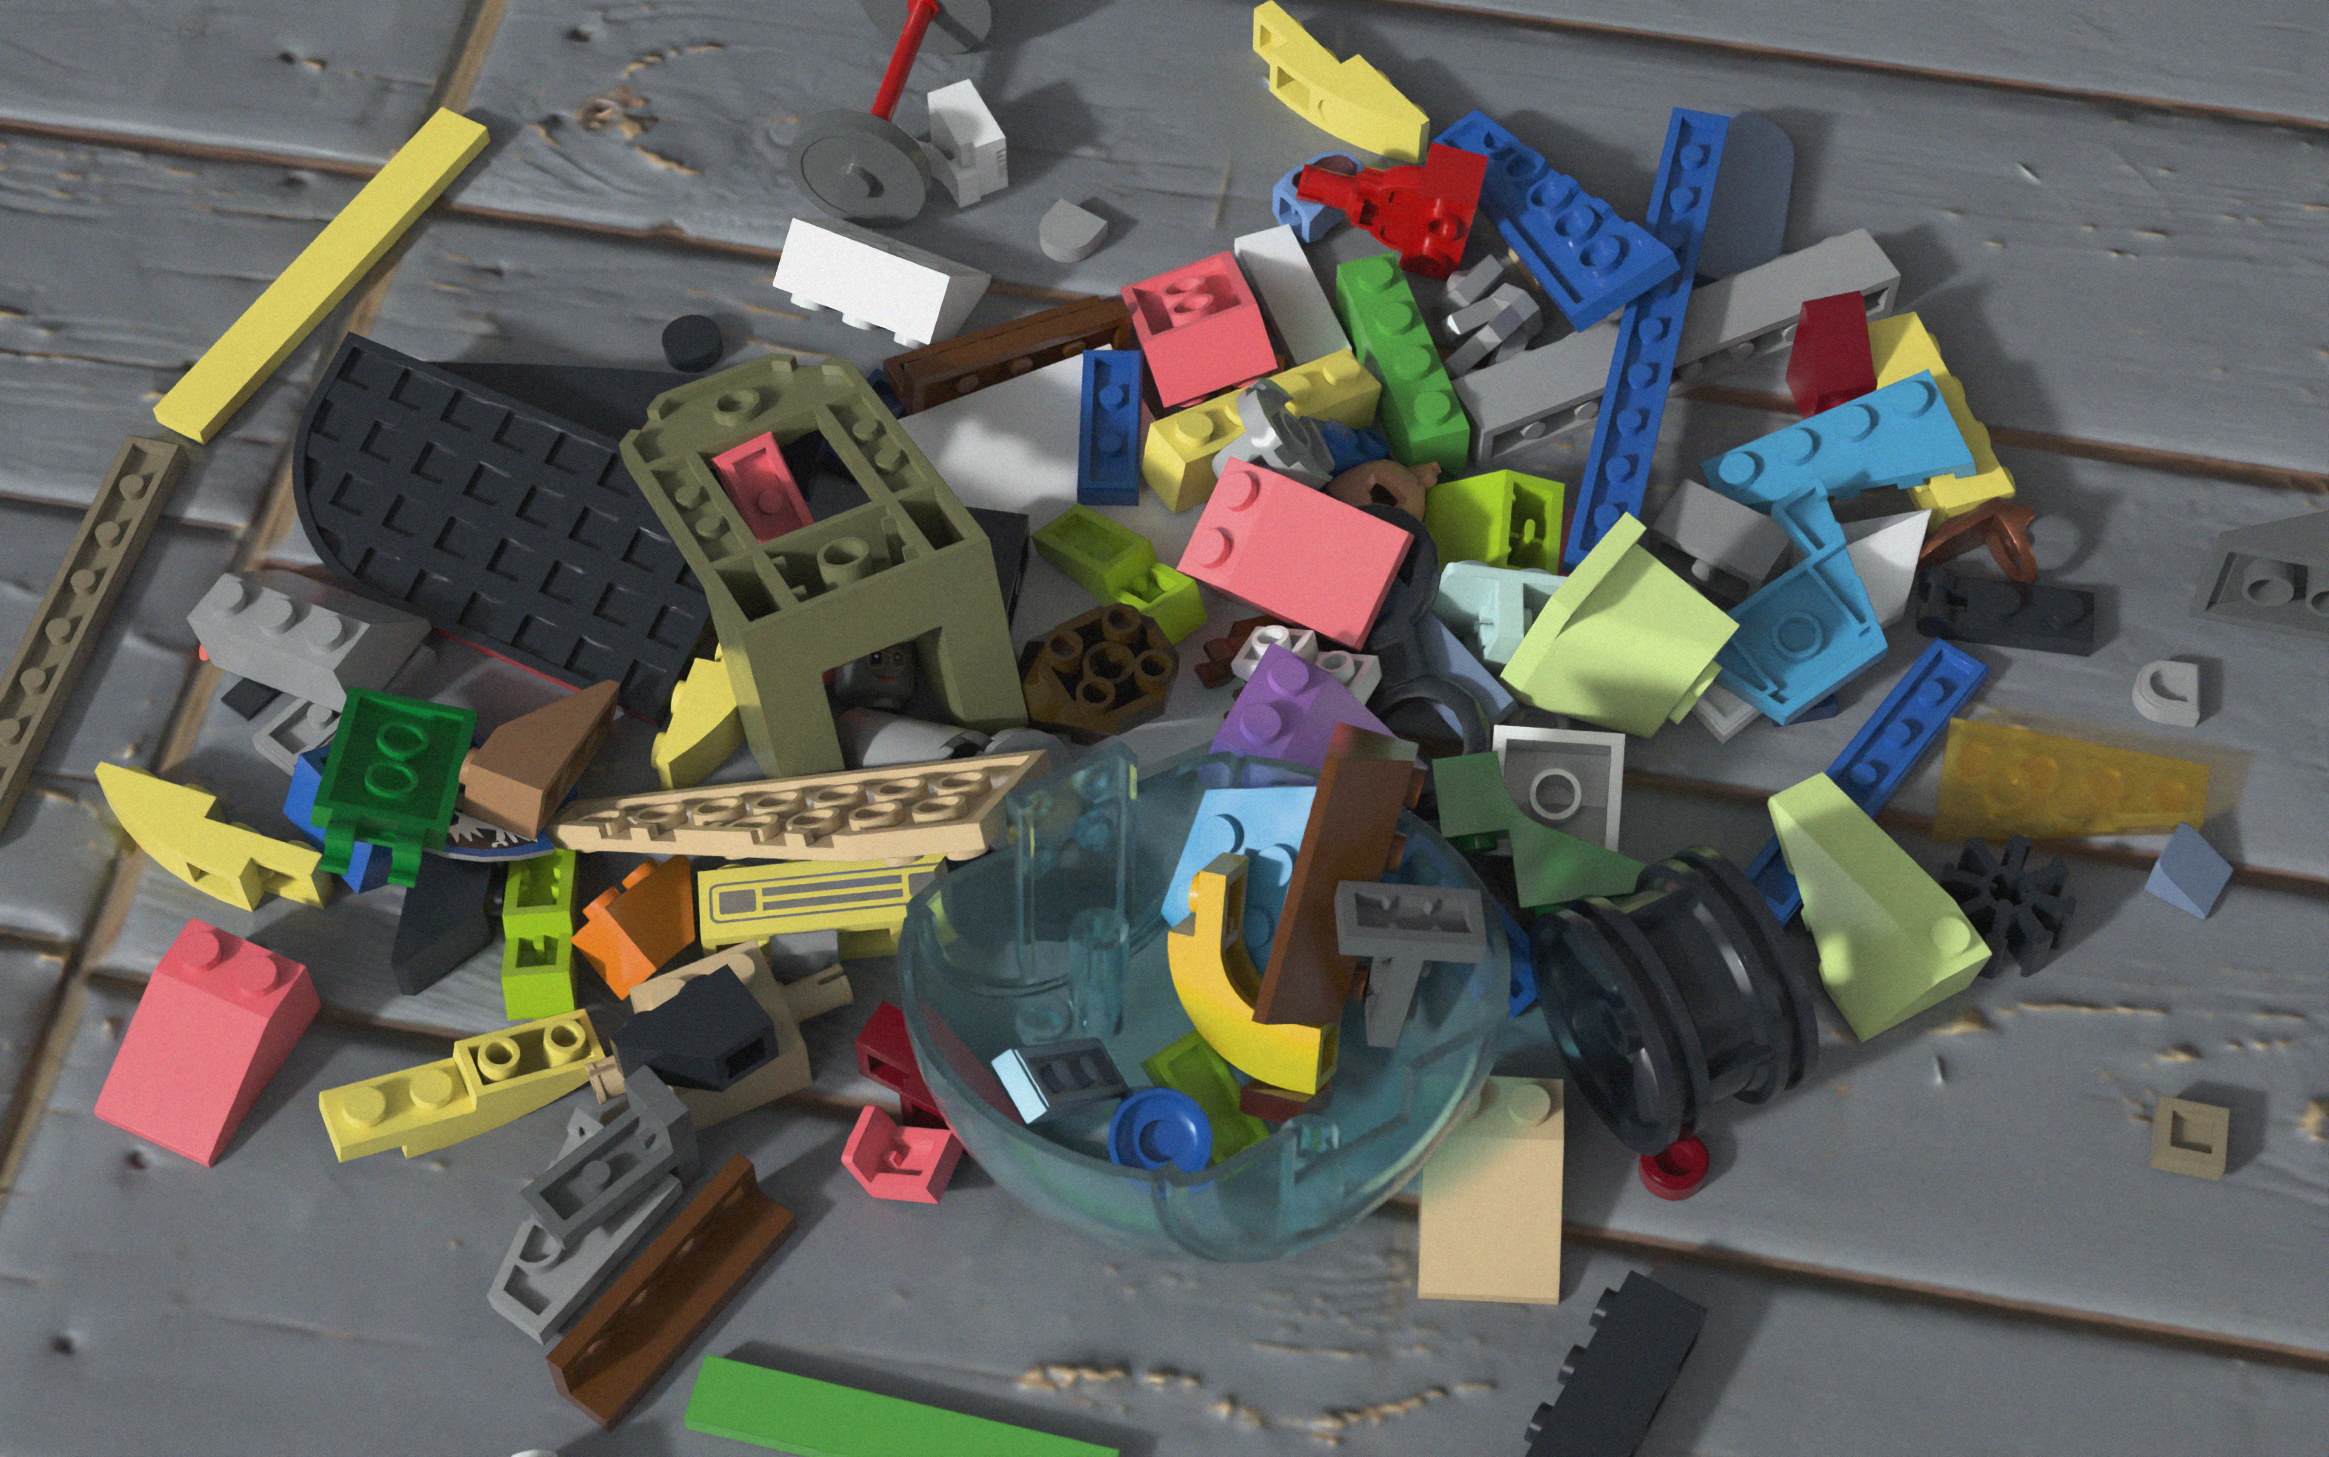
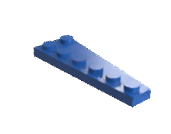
M1475 109L1429 139L1430 143L1434 142L1488 156L1477 206L1579 333L1606 318L1610 313L1645 291L1655 287L1661 281L1681 269L1673 251L1632 220L1627 223L1618 217L1611 205L1600 197L1594 199L1581 189L1579 182L1568 174L1562 176L1553 170L1546 158L1532 148L1523 146L1518 138L1478 109Z

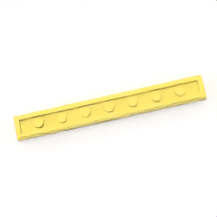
M441 107L153 408L157 422L205 446L490 142L488 128Z

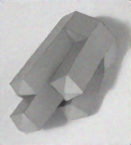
M1504 283L1489 297L1449 315L1441 322V325L1450 341H1454L1475 330L1477 331L1443 360V367L1449 380L1452 381L1466 373L1493 349L1494 351L1486 365L1487 367L1509 360L1516 354L1524 351L1528 341L1543 329L1540 307L1525 290Z

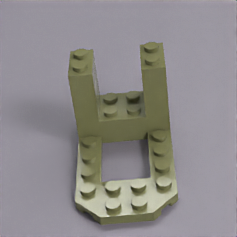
M767 354L658 394L646 409L649 417L648 422L641 430L630 429L619 443L626 468L705 589L749 750L768 780L846 771L821 673L835 667L850 665L863 656L897 643L909 642L913 639L924 682L956 727L979 731L993 737L1001 730L1023 727L1029 724L990 539L850 359L826 357L821 367L798 365L796 356L793 354ZM819 429L872 502L759 544L710 472L714 468L710 459L769 431L772 432L779 447L791 444L799 436Z

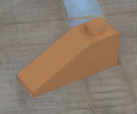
M610 679L502 724L493 731L481 749L472 747L463 761L459 774L460 784L466 786L462 813L535 841L611 734L621 683Z

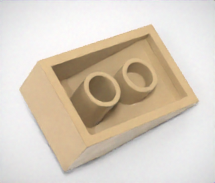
M1425 1073L1420 1110L1418 1298L1558 1305L1564 1157L1563 1079Z

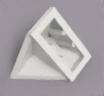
M1932 508L1840 524L1847 541L1846 549L1857 576H1860L1881 629L1903 619ZM1794 543L1789 558V564L1792 568L1806 559Z

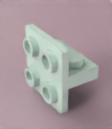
M1477 560L1452 562L1446 565L1441 574L1439 588L1430 611L1454 636L1464 637V647L1497 681L1550 597L1568 577L1551 575L1548 571L1539 568H1527L1517 571L1489 567L1486 563Z

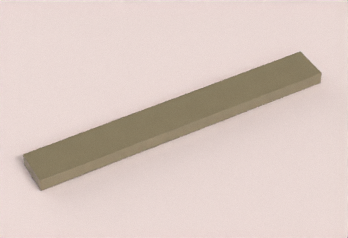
M127 434L0 681V835L188 460L184 445Z

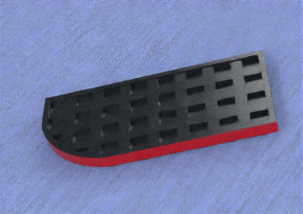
M348 331L306 405L299 422L293 448L292 481L298 516L309 542L328 570L353 594L427 619L433 632L576 693L608 679L621 683L616 710L660 729L671 709L672 696L678 681H686L695 658H698L715 626L704 587L626 468L619 447L621 441ZM717 481L723 489V491L725 492V494L727 495L722 483Z

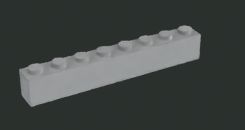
M1865 227L1841 236H1830L1820 244L1793 254L1779 255L1769 263L1742 273H1731L1718 282L1691 291L1667 399L1791 352L1802 302L1860 290L1864 298L1867 323L1892 314L1901 274ZM1623 314L1616 320L1586 331L1583 330L1580 333L1575 331L1560 341L1535 350L1522 351L1509 360L1482 370L1468 371L1458 379L1450 381L1470 427L1468 454L1479 470L1596 426Z

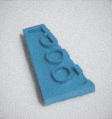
M1929 369L1700 463L1709 488L1718 490L1727 498L1761 514H1771L1772 505L1817 475L1823 481L1828 496H1835L1837 501L1861 497V490L1897 484L1898 490L1922 486L1924 485V478L1954 473L1955 479L1977 475L1975 461Z

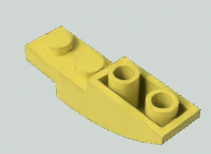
M1269 0L1254 8L1253 49L1270 64V92L1312 124L1348 143L1392 159L1413 164H1419L1426 160L1430 120L1418 104L1411 103L1391 84L1385 73L1375 70L1359 54L1340 63L1332 50L1327 47L1323 48L1305 31L1303 25L1295 16L1288 15L1273 0Z
M720 643L717 646L715 661L695 658L687 681L679 680L674 689L671 702V723L667 732L660 731L657 734L651 753V766L653 769L658 770L662 791L692 788L723 763L746 739Z
M100 761L94 772L106 799L125 830L152 858L191 886L223 902L250 912L255 910L264 892L324 910L335 890V886L330 873L320 870L323 854L313 846L298 840H291L285 843L262 836L254 828L240 822H232L228 825L217 797L199 785L188 783L180 786L160 780L149 771L137 766H128L124 769Z
M583 1008L454 1042V1053L451 1058L321 1091L319 1093V1109L340 1163L400 1146L405 1158L409 1159L487 1132L553 1102L589 1081L585 1068L586 1063H593L606 1057L587 1012Z

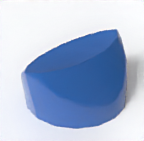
M1140 1085L1130 1087L1115 1108L1109 1125L1107 1146L1113 1166L1126 1182L1157 1197L1178 1200L1189 1199L1197 1190L1207 1171L1211 1158L1213 1134L1206 1113L1193 1098L1176 1089Z

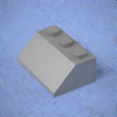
M284 569L224 573L187 616L188 622L215 667L291 695L303 697L310 702L342 713L350 686L381 692L432 629L427 619Z

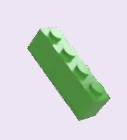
M1390 252L1337 264L1335 312L1352 348L1353 355L1382 385L1376 411L1397 462L1407 468L1437 461L1439 467L1444 468L1454 476L1464 475L1466 473L1470 427L1395 253Z

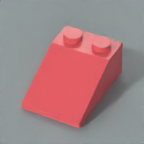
M1230 249L1120 288L1126 307L1132 314L1131 321L1164 408L1172 405L1177 407L1196 405L1204 401L1209 396V392L1231 384L1234 387L1251 385L1259 378H1264L1265 372L1278 368L1258 304Z
M1230 456L1176 571L1194 579L1197 585L1212 595L1258 613L1271 616L1302 630H1314L1315 635L1361 652L1415 536L1408 531L1283 475Z
M192 917L154 969L93 1110L96 1117L211 1168L322 1007L307 967Z

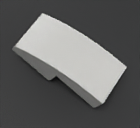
M1279 625L1256 626L1231 663L1233 673L1248 682L1272 641L1330 672L1363 705L1366 704L1382 678L1378 656L1350 654L1346 651L1321 652L1318 649L1314 630L1287 629Z

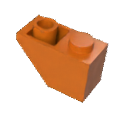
M675 854L660 866L651 857L621 882L627 889L626 892L621 895L612 886L582 911L590 921L570 940L621 1001L630 995L629 988L648 981L695 940L690 860L686 855Z

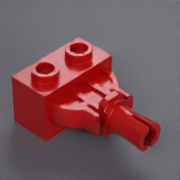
M1431 142L1425 167L1400 165L1381 170L1364 166L1363 173L1357 171L1355 177L1305 163L1296 200L1347 211L1345 217L1351 218L1349 226L1368 230L1383 245L1402 252L1399 262L1401 270L1415 273L1425 278H1434L1447 282L1452 272L1458 271L1476 211L1488 156Z

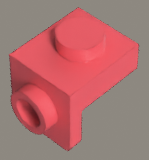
M865 1105L853 1132L848 1138L841 1160L873 1198L939 1204L965 1145L952 1130L897 1126L881 1106Z

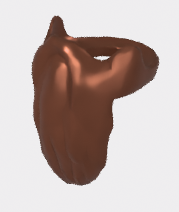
M1998 496L1977 505L1973 510L1945 520L1923 541L1916 570L1922 571L1928 567L1941 565L1985 543L1998 566L2010 580L2020 584H2033L2038 578V567L2026 537L2025 528L2035 518V510L2027 505H2018L2015 499ZM2017 557L2020 562L2021 572L2015 565V559Z

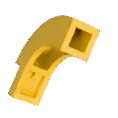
M1223 852L1195 874L1190 886L1188 899L1189 910L1192 913L1168 932L1169 965L1180 1002L1189 1019L1208 1044L1239 1070L1270 1085L1315 1095L1337 1071L1341 1019L1340 1023L1264 1025L1251 1021L1263 976L1253 964L1244 939V913L1249 857Z

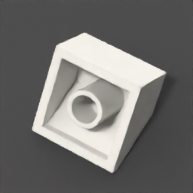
M1494 725L1492 751H1498L1499 764L1505 786L1511 798L1522 812L1542 825L1618 853L1625 734ZM1509 838L1496 840L1498 849L1485 853V856L1512 857Z

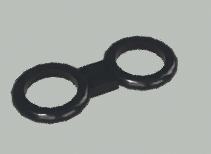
M1381 503L1354 506L1358 510L1408 531L1415 536L1409 547L1412 553L1414 574L1407 594L1396 608L1376 618L1361 652L1353 649L1354 654L1378 656L1382 673L1381 680L1364 706L1384 724L1392 713L1407 704L1429 701L1445 705L1455 713L1463 728L1464 750L1462 755L1491 752L1490 722L1477 697L1455 680L1431 675L1417 625L1434 604L1441 579L1439 548L1427 526L1403 508ZM1436 789L1429 793L1420 794L1416 809L1407 808L1400 821L1413 824L1439 820Z

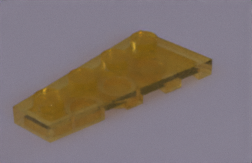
M1951 717L1946 731L1930 842L1969 841L1978 836L1984 837L1985 840H2009L2013 834L2030 839L2174 834L2181 821L2199 832L2204 821L2210 765Z

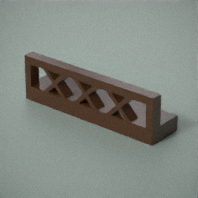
M1094 295L883 359V373L910 416L1082 354L1083 350H1093L1110 344L1113 350H1127L1132 314L1121 298L1103 304L1098 295Z
M737 1152L547 1355L546 1360L557 1392L609 1433L619 1425L798 1228L796 1216L759 1189L754 1164Z

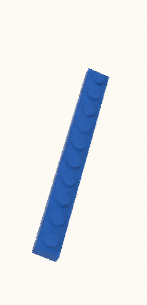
M1673 107L1644 230L1673 251L1681 269L1625 304L1566 547L1562 572L1572 573L1626 511L1639 521L1730 123V117Z

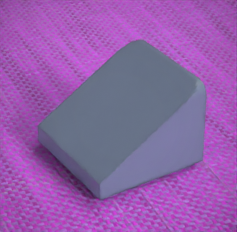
M2181 821L2154 865L2144 890L2204 921L2234 869L2193 827Z

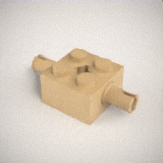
M754 938L629 988L635 1014L641 1011H651L677 995L680 989L692 978L703 974L709 975L725 964H728L773 1021L779 1056L723 1092L667 1086L689 1109L694 1132L813 1084L807 1048L799 1031V1023L845 1004L854 1003L850 984L846 975L841 976L843 969L839 963H835L830 968L784 986L781 981H775ZM614 1054L596 1062L585 1064L589 1080L594 1092H597L596 1096L600 1105L608 1103V1100L626 1093L623 1082L625 1079L617 1069Z

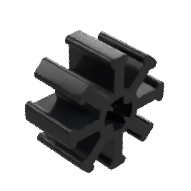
M2016 834L2010 836L1999 866L1985 847V838L1982 836L1975 837L1965 842L1956 869L1952 863L1945 865L1939 885L1955 900L1993 953L1977 976L1994 979L2007 948L2021 967L2020 975L2025 978L2040 972L2050 947L2053 950L2060 949L2073 917L2076 899L2073 897H2068L2067 900L2060 898L2069 875V869L2060 858L2055 857L2050 865L2027 874L2023 871L2033 841L2030 838Z

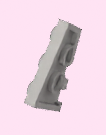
M576 1107L567 1126L568 1137L557 1160H551L546 1171L605 1126ZM668 1172L568 1251H565L535 1217L530 1214L529 1219L521 1223L487 1294L491 1307L544 1346L683 1194L681 1181Z

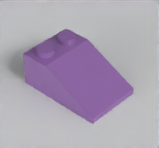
M1271 641L1216 734L1199 777L1217 787L1317 786L1337 721L1395 738L1398 737L1330 672ZM1416 756L1414 765L1428 770L1429 767ZM1401 807L1396 828L1402 816L1404 815L1407 807Z

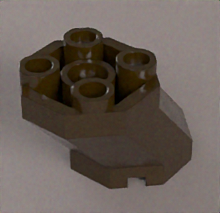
M1115 603L1108 607L1098 606L1055 626L1052 630L1028 640L1018 663L1017 669L1029 725L1032 729L1053 735V732L1070 735L1071 743L1089 747L1110 736H1119L1165 714L1179 672V654L1155 619L1141 615L1139 610L1133 605Z

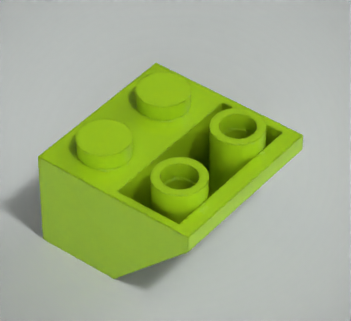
M1504 469L1427 488L1423 523L1427 526L1439 548L1441 574L1448 563L1477 560L1494 568L1517 571L1527 568H1539L1548 571L1551 575L1558 576L1565 484Z

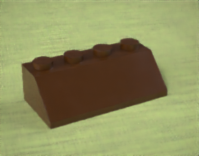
M1337 721L1325 756L1251 1021L1264 1025L1340 1023L1345 1002L1360 1003L1370 964L1359 961V956L1339 954L1334 897L1339 880L1380 883L1383 872L1397 875L1408 834L1395 831L1402 806L1416 809L1427 770L1414 765L1419 744Z

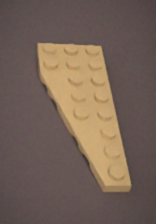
M1047 749L577 800L569 802L552 816L544 828L554 849L577 850L578 853L613 851L724 856L728 860L747 857L844 862L883 859L884 865L888 867L908 865L920 860L924 855L946 853L948 859L957 861L971 859L985 853L990 843L1003 829L1011 825V820L1026 804L1034 799L1033 796L1053 773Z

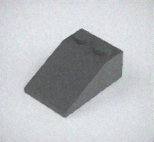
M2329 510L2220 532L2191 603L2189 617L2329 642Z

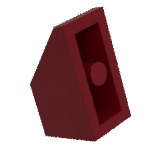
M1860 290L1802 302L1785 380L1804 420L1874 391L1876 382L1864 298Z

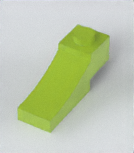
M1079 503L1031 535L1037 554L1040 557L1049 561L1078 582L1104 607L1115 603H1125L1135 606L1141 615L1153 617L1174 647L1182 643L1189 634L1209 621L1194 579L1159 562L1149 539Z
M554 849L553 854L509 862L502 914L506 941L501 971L508 1021L523 1019L537 1021L576 1010L580 977L578 949L570 939L577 933L578 887L581 859L580 853L577 850Z

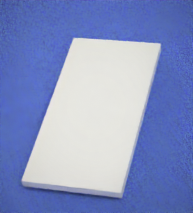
M1110 344L1093 350H1113ZM1083 353L897 420L964 506L1029 515L1031 555L1011 635L1017 666L1028 640L1048 632L1055 626L1089 610L1103 606L1078 582L1049 561L1040 557L1031 538L1033 533L1077 504ZM1143 398L1140 471L1150 424L1156 421ZM1141 475L1139 506L1083 505L1149 539L1157 560L1175 570L1206 508L1204 502L1174 515ZM1197 585L1209 621L1189 634L1182 643L1174 647L1179 654V672L1165 714L1119 736H1110L1089 747L1071 743L1070 735L1053 732L1070 750L1078 770V779L1090 800L1208 755L1215 736L1225 721L1223 718L1224 713L1231 711L1235 704V700L1232 697L1233 691L1245 686L1246 683L1237 676L1220 688L1206 689L1194 670L1195 666L1210 662V659L1203 650L1206 642L1216 638H1227L1235 621L1263 616L1264 614L1212 595Z

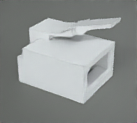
M970 79L927 93L931 142L917 141L900 125H897L919 144L931 164V176L940 180L949 189L959 208L981 201L980 196L1008 187L1006 138Z

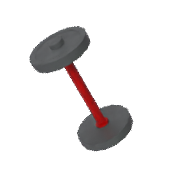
M860 0L871 22L890 39L898 43L870 113L847 109L824 111L815 114L801 123L787 154L789 175L806 199L830 216L874 229L900 226L918 215L932 185L931 164L919 144L898 126L892 124L891 120L918 51L942 56L965 53L984 41L993 24L998 10L997 0Z

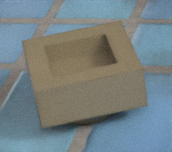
M2160 1095L2154 1108L2149 1168L2219 1181L2226 1166L2230 1109Z

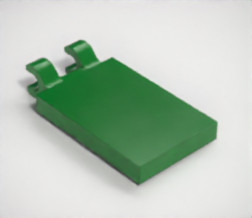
M350 686L312 808L310 826L326 829L324 844L326 846L320 870L347 875L355 841L393 848V861L387 883L415 888L424 848L445 850L461 788L459 774L463 761L472 746L479 711Z

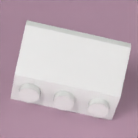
M793 218L773 286L793 293L791 302L798 306L824 312L826 306L844 312L842 321L846 324L868 331H876V327L879 325L896 332L893 339L895 342L913 349H920L929 346V344H936L955 337L988 288L992 275L840 218Z

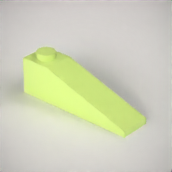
M1824 772L1770 797L1767 805L1788 872L1795 875L1804 904L1801 915L1806 931H1812L1821 959L1818 970L1824 989L1862 1043L1969 987L1993 953L1955 900Z

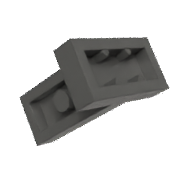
M1339 880L1334 897L1339 954L1373 957L1363 990L1368 1046L1396 1048L1404 1021L1414 1020L1417 1012V982L1419 976L1427 977L1429 975L1432 961L1481 964L1487 948V939L1480 890Z
M646 1064L623 1081L630 1108L519 1192L524 1207L565 1251L572 1248L668 1172L681 1181L683 1190L704 1175L689 1109Z

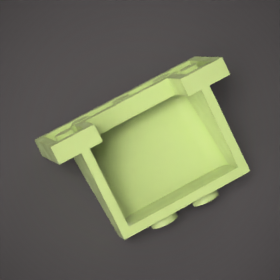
M1626 511L1550 597L1497 679V682L1509 693L1516 703L1650 740L1668 718L1678 725L1701 698L1704 691L1723 669L1714 659L1740 625L1641 547L1637 542L1647 527Z

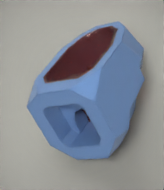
M1338 150L1319 153L1290 170L1273 186L1272 211L1280 226L1290 225L1299 245L1322 239L1332 226L1345 218L1347 212L1317 203L1296 200L1304 164L1309 163L1323 169L1356 177L1357 171L1363 173L1364 166L1366 165L1350 152Z

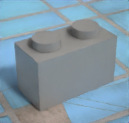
M1685 478L1651 527L1647 551L1686 583L1691 582L1695 584L1696 589L1734 608L1784 573L1788 566L1793 542L1773 520L1771 515L1761 514L1727 498L1718 490L1706 488Z

